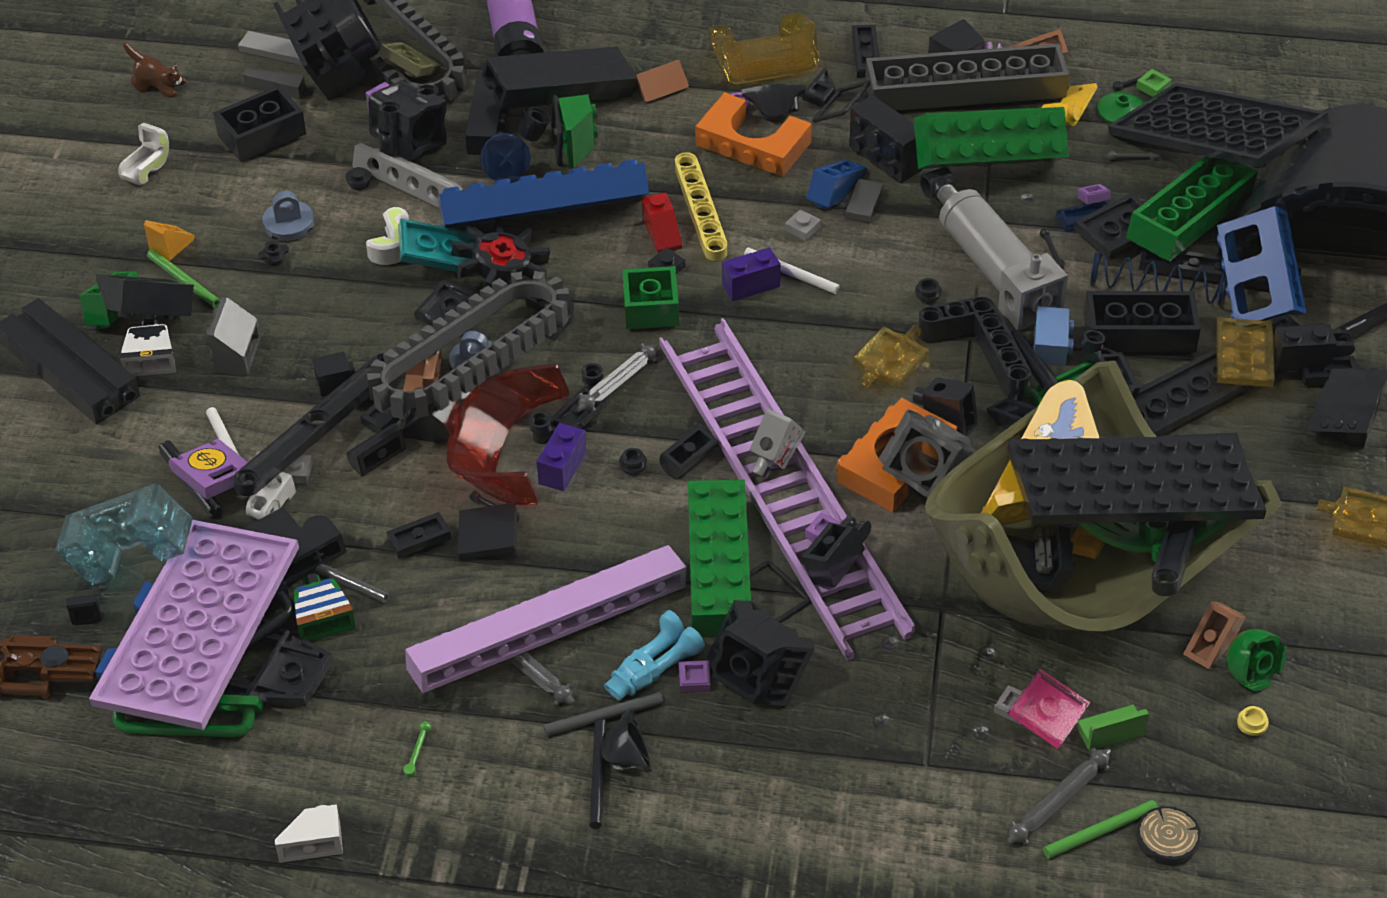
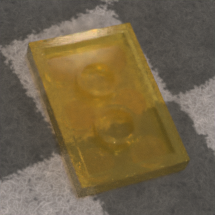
M1217 317V383L1273 387L1272 321Z

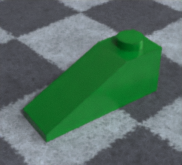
M138 271L113 272L110 275L138 277ZM97 283L80 294L85 326L95 325L98 329L108 328L112 326L114 321L120 318L117 316V311L106 308Z

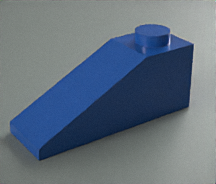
M844 159L815 169L806 199L814 201L815 206L825 209L839 204L856 185L858 179H861L867 172L868 167Z

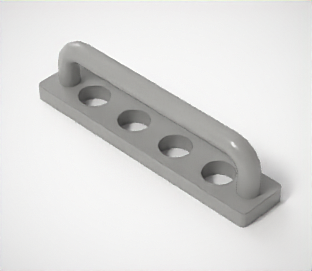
M362 143L355 145L352 164L354 168H365L369 170L371 176L436 207H439L438 198L433 195L431 191L432 186L437 188L439 194H442L443 189L450 187H459V191L463 190L462 186L398 155L388 156L380 152L379 148H371ZM374 158L378 161V170L372 164V159ZM392 167L397 169L399 173L398 179L393 176ZM412 176L418 180V188L412 184Z

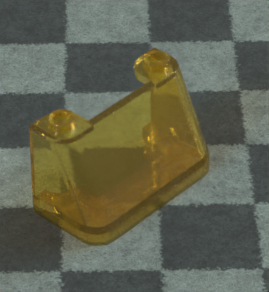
M802 12L784 15L779 22L778 35L737 42L734 41L733 32L729 27L724 25L708 27L709 39L724 77L733 84L810 72L819 63L815 22Z

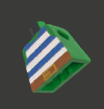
M317 574L306 575L302 580L304 586L297 587L294 590L296 620L300 640L305 639L310 642L355 629L356 625L352 606L335 579L329 578L321 581Z

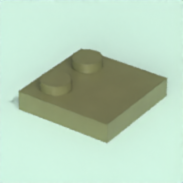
M403 42L382 44L378 52L379 55L384 57L386 63L405 69L404 73L414 78L437 74L441 67V64Z

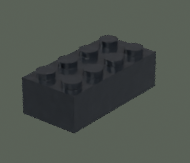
M1194 291L1086 292L1083 313L1085 331L1097 330L1103 333L1105 336L1104 346L1115 352H1197L1201 328Z

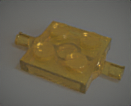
M913 325L906 334H902L883 327L853 357V365L867 372L860 379L862 386L865 385L868 388L876 379H881L898 388L928 358L929 349L915 341L921 334V329Z
M1343 486L1341 497L1336 503L1319 499L1316 511L1333 514L1335 523L1332 535L1387 548V496Z

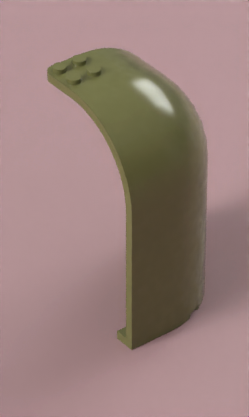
M1116 361L1098 362L1073 380L1079 383L1085 391L1099 438L1156 437L1143 418ZM1038 407L957 465L931 491L927 498L925 509L956 570L980 599L991 608L1011 619L1047 629L1108 631L1127 626L1141 619L1169 597L1157 595L1152 590V572L1156 562L1152 560L1151 553L1128 551L1105 543L1096 559L1072 553L1075 571L1073 577L1067 579L1059 593L1037 588L1028 578L1006 535L1035 542L1034 532L1037 531V527L1049 528L1053 536L1058 525H1031V521L1026 520L1001 526L994 516L988 513H981L982 508L989 500L1010 460L1007 451L1008 440L1022 438ZM1254 480L1267 510L1265 518L1228 520L1210 537L1193 545L1180 587L1282 506V502L1271 480ZM1070 528V539L1077 528Z

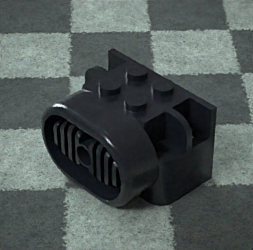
M295 0L297 6L287 12L282 9L278 2L273 3L304 69L328 101L364 80L367 75V69L363 62L378 54L381 44L357 0Z

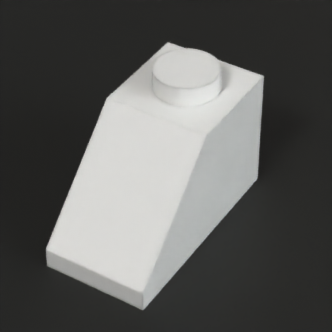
M320 805L315 808L304 809L275 839L279 863L343 854L341 825L337 805Z

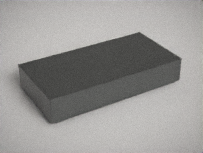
M858 179L845 211V218L870 223L883 191V183Z

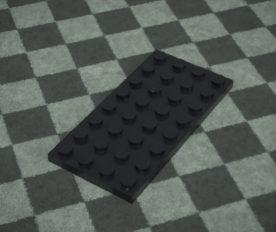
M1175 83L1108 125L1110 135L1121 137L1122 139L1136 140L1140 143L1154 144L1158 147L1172 148L1176 151H1186L1195 155L1213 157L1216 160L1222 159L1231 161L1234 164H1245L1253 168H1262L1277 156L1284 154L1293 145L1302 142V139L1311 133L1317 132L1320 127L1329 122L1328 112Z
M1234 435L1136 436L1119 438L1080 437L1065 439L1023 438L1008 440L1007 451L1031 525L1264 519L1266 515V507Z

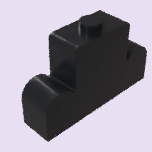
M280 508L243 528V530L298 541L299 549L283 578L287 585L314 571L317 566L327 564L347 553L342 534L332 521L323 515L312 516L305 521L303 527H299L285 508Z

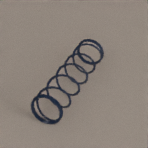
M1095 253L1091 271L1090 285L1093 284L1094 286L1096 283L1099 262L1101 257L1103 256L1105 266V277L1108 288L1111 289L1115 285L1124 267V264L1128 260L1132 290H1139L1151 264L1153 263L1156 291H1159L1157 269L1154 261H1151L1148 264L1144 272V275L1137 289L1135 290L1133 285L1132 265L1129 257L1125 258V260L1123 261L1113 284L1110 286L1108 281L1106 256L1104 253H1102L1101 255L1100 253ZM1179 265L1173 268L1163 291L1166 290L1177 267L1179 270L1180 290L1183 291L1182 272ZM1201 269L1196 275L1189 291L1193 290L1200 273L1203 271L1208 304H1211L1218 294L1217 305L1221 306L1227 282L1226 273H1222L1217 290L1212 300L1209 301L1207 276L1205 270Z

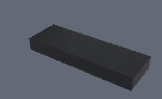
M853 25L851 33L857 78H865L866 58L880 57L876 25Z

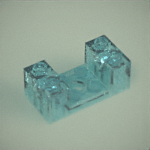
M158 483L66 515L55 552L91 585H95L115 578L122 551L142 544L159 561L184 554L193 517Z

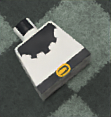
M144 319L142 326L130 327L127 330L120 355L121 364L134 376L177 372L166 325H158L155 319Z

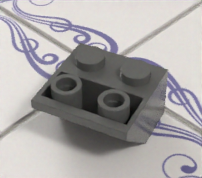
M222 297L219 307L214 309L213 323L206 330V342L210 343L211 347L210 360L214 362L216 373L248 376L261 339L258 320L229 298Z

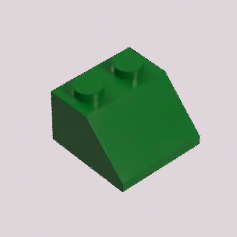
M588 94L558 98L563 127V147L569 169L574 168L594 149V138H598L596 123H593V119H597L595 104H590Z

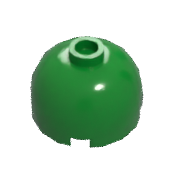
M1248 629L1241 632L1229 644L1226 654V666L1231 677L1252 691H1261L1268 688L1272 684L1268 680L1272 678L1274 673L1279 675L1283 669L1286 660L1285 644L1280 642L1279 636L1263 629Z

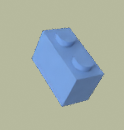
M1037 306L1034 351L1044 364L1066 366L1067 355H1072L1073 339H1068V337L1073 336L1074 320H1069V309Z

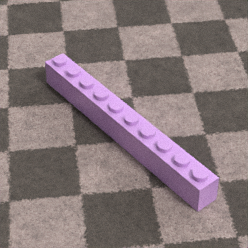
M669 545L653 550L617 566L549 591L531 600L524 601L503 611H498L483 619L443 633L435 638L415 644L405 649L406 670L421 692L425 693L685 588L686 566Z

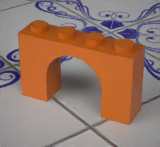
M725 92L695 126L696 146L781 177L785 176L810 145L812 135V123L789 116L782 126L768 137H744L738 134L736 130L746 120V100Z
M902 397L894 406L888 407L884 416L878 422H874L871 425L868 433L863 438H859L849 453L839 458L836 465L837 483L892 513L909 496L910 485L883 470L884 464L877 455L885 449L891 436H895L894 431L906 410H913L924 417L927 415L934 416L957 430V426ZM923 442L922 453L939 461L936 449L931 444Z

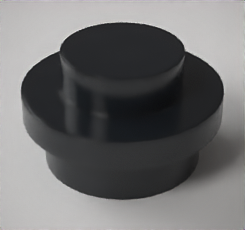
M355 167L346 174V182L354 190L367 188L371 181V173L365 168Z
M922 279L915 288V295L921 301L934 302L941 297L942 289L935 279Z
M629 448L620 456L619 466L625 473L637 474L647 467V458L640 449Z

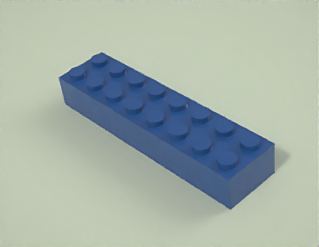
M637 159L623 161L622 164H619V167H612V163L597 165V168H594L593 171H587L586 167L571 169V172L566 175H562L561 171L546 173V176L540 179H536V175L520 177L519 182L511 183L510 179L495 181L493 186L485 187V183H476L469 185L468 190L459 191V187L445 188L442 194L438 196L442 226L453 228L466 226L469 223L473 225L496 221L497 218L505 220L641 199L649 194L645 164L637 163Z

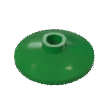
M1114 92L1103 96L1099 100L1097 111L1103 120L1112 124L1145 102L1131 93Z

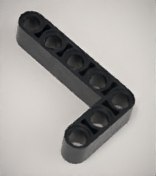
M983 296L928 306L920 310L918 335L921 340L937 342L974 334L1007 398L1022 401L1029 396L1031 370L992 299Z

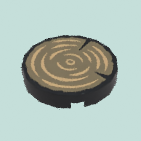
M1161 806L1149 810L1142 816L1137 827V843L1147 857L1149 854L1155 858V862L1163 865H1179L1188 862L1198 851L1201 843V829L1196 820L1186 811L1176 807Z

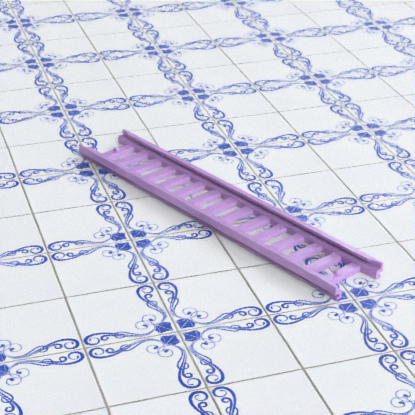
M721 318L720 324L715 325V334L720 343L679 356L676 355L667 340L664 341L660 337L659 345L712 435L719 441L718 445L739 480L745 479L747 494L846 660L854 659V652L846 640L891 624H895L904 641L912 637L911 634L915 632V625L864 543L865 550L856 560L861 570L844 575L834 588L820 584L814 586L808 576L805 565H801L797 558L805 553L813 541L805 539L790 545L785 536L805 530L821 512L839 522H842L847 517L802 443H799L787 464L795 463L800 471L754 485L750 478L757 476L752 472L756 462L742 466L739 458L753 454L750 451L753 440L731 447L727 440L741 436L746 432L758 430L764 415L721 429L716 421L761 407L764 413L769 408L784 415L724 318ZM727 353L731 358L730 361L689 374L684 369L686 366ZM737 371L742 376L740 379L700 392L695 387L696 384ZM750 389L753 394L751 397L711 410L705 404L722 396L735 394ZM805 482L811 488L809 491L768 505L761 498ZM818 501L823 510L779 525L773 518L774 516L789 512L791 509ZM869 582L873 591L830 606H826L822 600V597L837 593L839 590ZM878 603H882L886 612L840 628L834 620L835 618Z

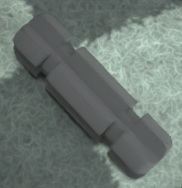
M1043 526L1037 527V531L1034 532L1036 569L1039 574L1049 575L1051 570L1054 569L1052 534L1049 528H1043Z

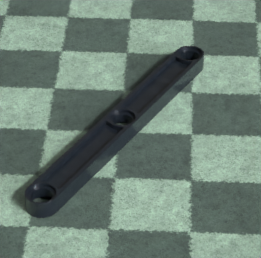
M379 353L238 470L233 478L235 492L241 496H251L258 493L368 399L370 393L367 373H371L370 365L375 359L384 362V353ZM313 421H324V423H320V424H314V423H312V422H313ZM246 480L253 481L251 484H241L240 482Z
M1169 521L1152 572V590L1157 595L1171 596L1179 591L1201 521Z

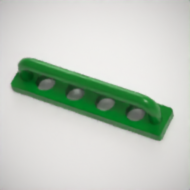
M222 695L213 712L243 713L241 723L237 726L206 725L204 730L172 723L129 722L125 720V713L113 711L112 717L115 727L121 732L128 734L238 738L246 735L252 729L255 713H262L263 703L258 696Z

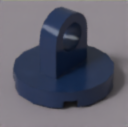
M500 133L494 135L486 141L481 150L480 162L482 170L494 181L510 179L511 183L516 182L530 167L531 155L529 147L521 138L514 134Z

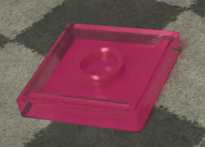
M1039 669L1007 714L1059 749L1090 705V702L1042 669Z

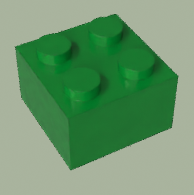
M675 266L622 269L626 329L679 326V301Z

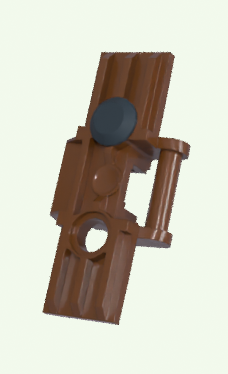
M12 635L10 638H3L2 642H0V655L4 656L3 660L0 661V697L4 694L35 695L41 696L42 699H50L55 681L94 682L102 646L57 644L52 636ZM19 670H30L37 672L40 681L43 682L42 684L10 683L9 681L14 682V680H17Z

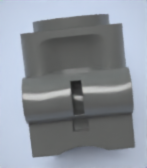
M907 409L894 431L895 436H891L879 460L884 464L883 470L906 482L928 498L934 487L957 465L975 453L976 450L971 446V441L968 437L931 415L924 417L913 410ZM923 442L931 444L936 449L939 459L937 466L931 465L925 460L922 454Z

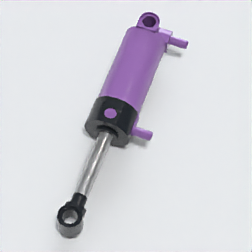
M486 0L496 57L544 53L532 0ZM538 106L523 107L524 110L521 113L522 121L518 126V132L526 140L536 142L541 138L548 126L550 116Z

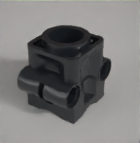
M400 80L370 95L368 100L369 133L379 140L380 152L388 156L399 155L411 161L420 157L427 150L436 149L447 144V132L444 124L446 100L438 96V88L436 86L425 84L416 88Z

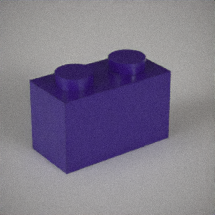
M770 247L722 262V286L732 301L780 287L781 263Z
M562 423L558 424L536 461L538 484L565 491L587 453L585 430Z

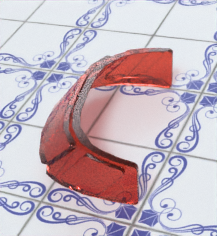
M546 364L513 369L488 377L483 383L477 385L464 399L459 411L451 410L446 425L450 434L447 442V464L449 469L484 493L501 502H515L519 506L538 505L539 497L527 472H496L506 435L514 422L537 406L569 396L570 391L557 364Z

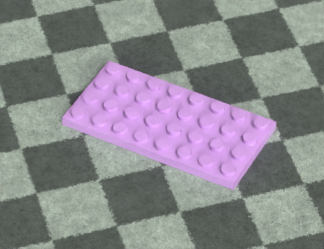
M190 519L89 698L91 706L204 730L299 549L298 541Z

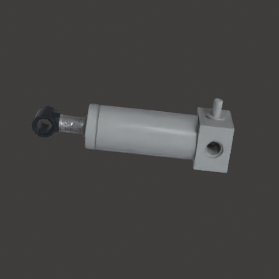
M941 167L920 176L919 180L923 194L928 199L935 197L944 205L939 215L940 224L1000 292L998 309L1016 330L1020 331L1035 325L1037 306L1064 308L1068 275L1048 253L1033 255L977 191L968 189L957 192L954 178L947 167Z

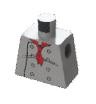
M767 408L750 447V451L758 457L752 472L767 479L773 465L785 469L806 431L791 418Z

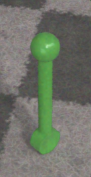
M423 721L419 725L420 734L409 764H406L403 768L406 777H413L416 774L415 763L425 735L431 730V724L427 721Z

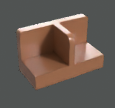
M442 348L406 371L404 391L424 389L439 380L443 362Z

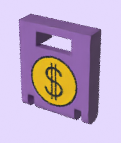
M219 439L213 440L212 445L206 443L179 455L178 459L175 457L169 459V467L172 472L205 499L233 488L235 473L248 463ZM231 469L233 470V472L229 474H226L215 480L212 479L213 477L220 475L226 471H229Z

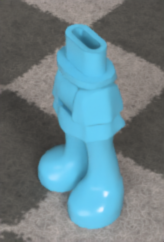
M667 610L659 619L661 630L659 635L642 648L635 649L630 656L625 658L619 668L611 673L612 678L604 684L605 689L619 701L627 694L630 696L636 693L635 690L639 691L650 686L652 682L658 681L660 674L670 666L686 657L695 656L705 649V643L701 635L692 627H687L684 630L680 618L671 610ZM675 644V646H673L668 652H666L664 655L653 661L652 658H654L656 655H658L671 645Z

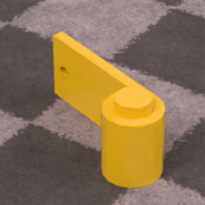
M1097 84L1070 86L1067 90V97L1063 98L1060 103L1044 104L1042 108L1064 107L1066 127L1075 126L1095 93Z

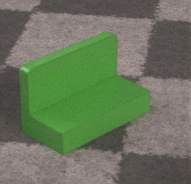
M1134 705L1078 720L1077 730L1089 751L1092 748L1100 749L1145 736L1149 713L1146 709L1137 711Z

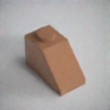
M1210 602L1183 655L1211 669L1236 637L1246 616L1221 602Z

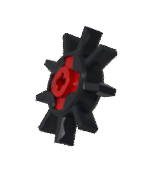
M497 218L493 232L483 234L471 223L467 224L465 237L473 244L453 241L451 256L471 259L459 264L457 273L459 278L478 273L485 279L483 288L487 286L492 288V283L499 278L507 284H512L511 273L522 272V277L525 276L533 280L534 271L545 272L546 277L548 270L533 263H547L549 261L550 248H529L527 244L531 242L533 229L529 227L516 237L505 233L502 219Z

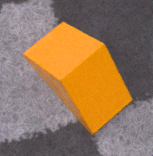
M145 220L144 223L149 250L154 249L169 261L195 238V235L177 226Z

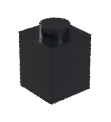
M345 352L312 359L321 396L333 392L355 373L353 361L347 362Z

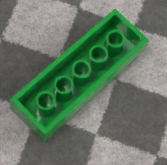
M1064 107L926 113L913 118L918 169L1051 162L1069 157Z
M1205 156L1132 213L1126 238L1170 262L1251 196L1258 171L1245 164H1234L1231 161L1216 160L1213 157Z
M745 479L688 481L692 628L701 637L717 636L734 600L751 601Z

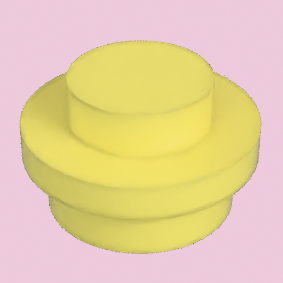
M1256 706L1246 707L1239 713L1237 719L1239 729L1251 736L1263 734L1269 724L1265 711Z

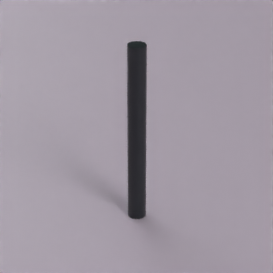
M596 720L594 727L589 826L593 829L602 827L605 759L601 753V746L607 731V722L605 720Z

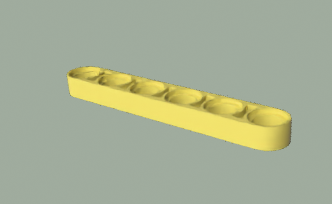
M681 153L675 158V172L704 255L712 261L723 260L727 256V240L698 159L692 153ZM682 163H691L692 165H691V166H685V167H684V166H681L680 164H682ZM688 179H696V180H698V181L695 182V183H688V182H686V180H688ZM700 195V196H703L704 198H703V199H697V200H696V199H693L692 197H693V196ZM700 212H707L710 215L699 216L697 214ZM706 229H713L716 232L705 233L703 231ZM712 246H719L722 249L718 251H713L709 248Z

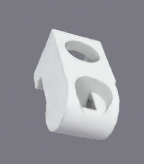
M281 472L258 493L251 495L246 505V514L259 520L281 508L287 499L291 500L296 493L292 476Z

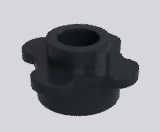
M269 241L265 244L263 251L258 253L260 259L265 260L266 264L277 266L285 261V254L289 252V247Z

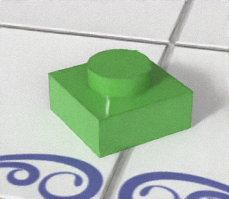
M1151 69L1137 80L1136 88L1154 97L1170 87L1172 79Z

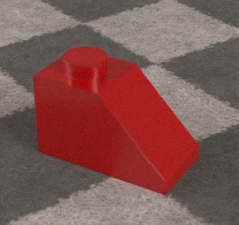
M661 193L641 198L642 221L657 254L665 248L671 251L682 249L674 208L667 194Z

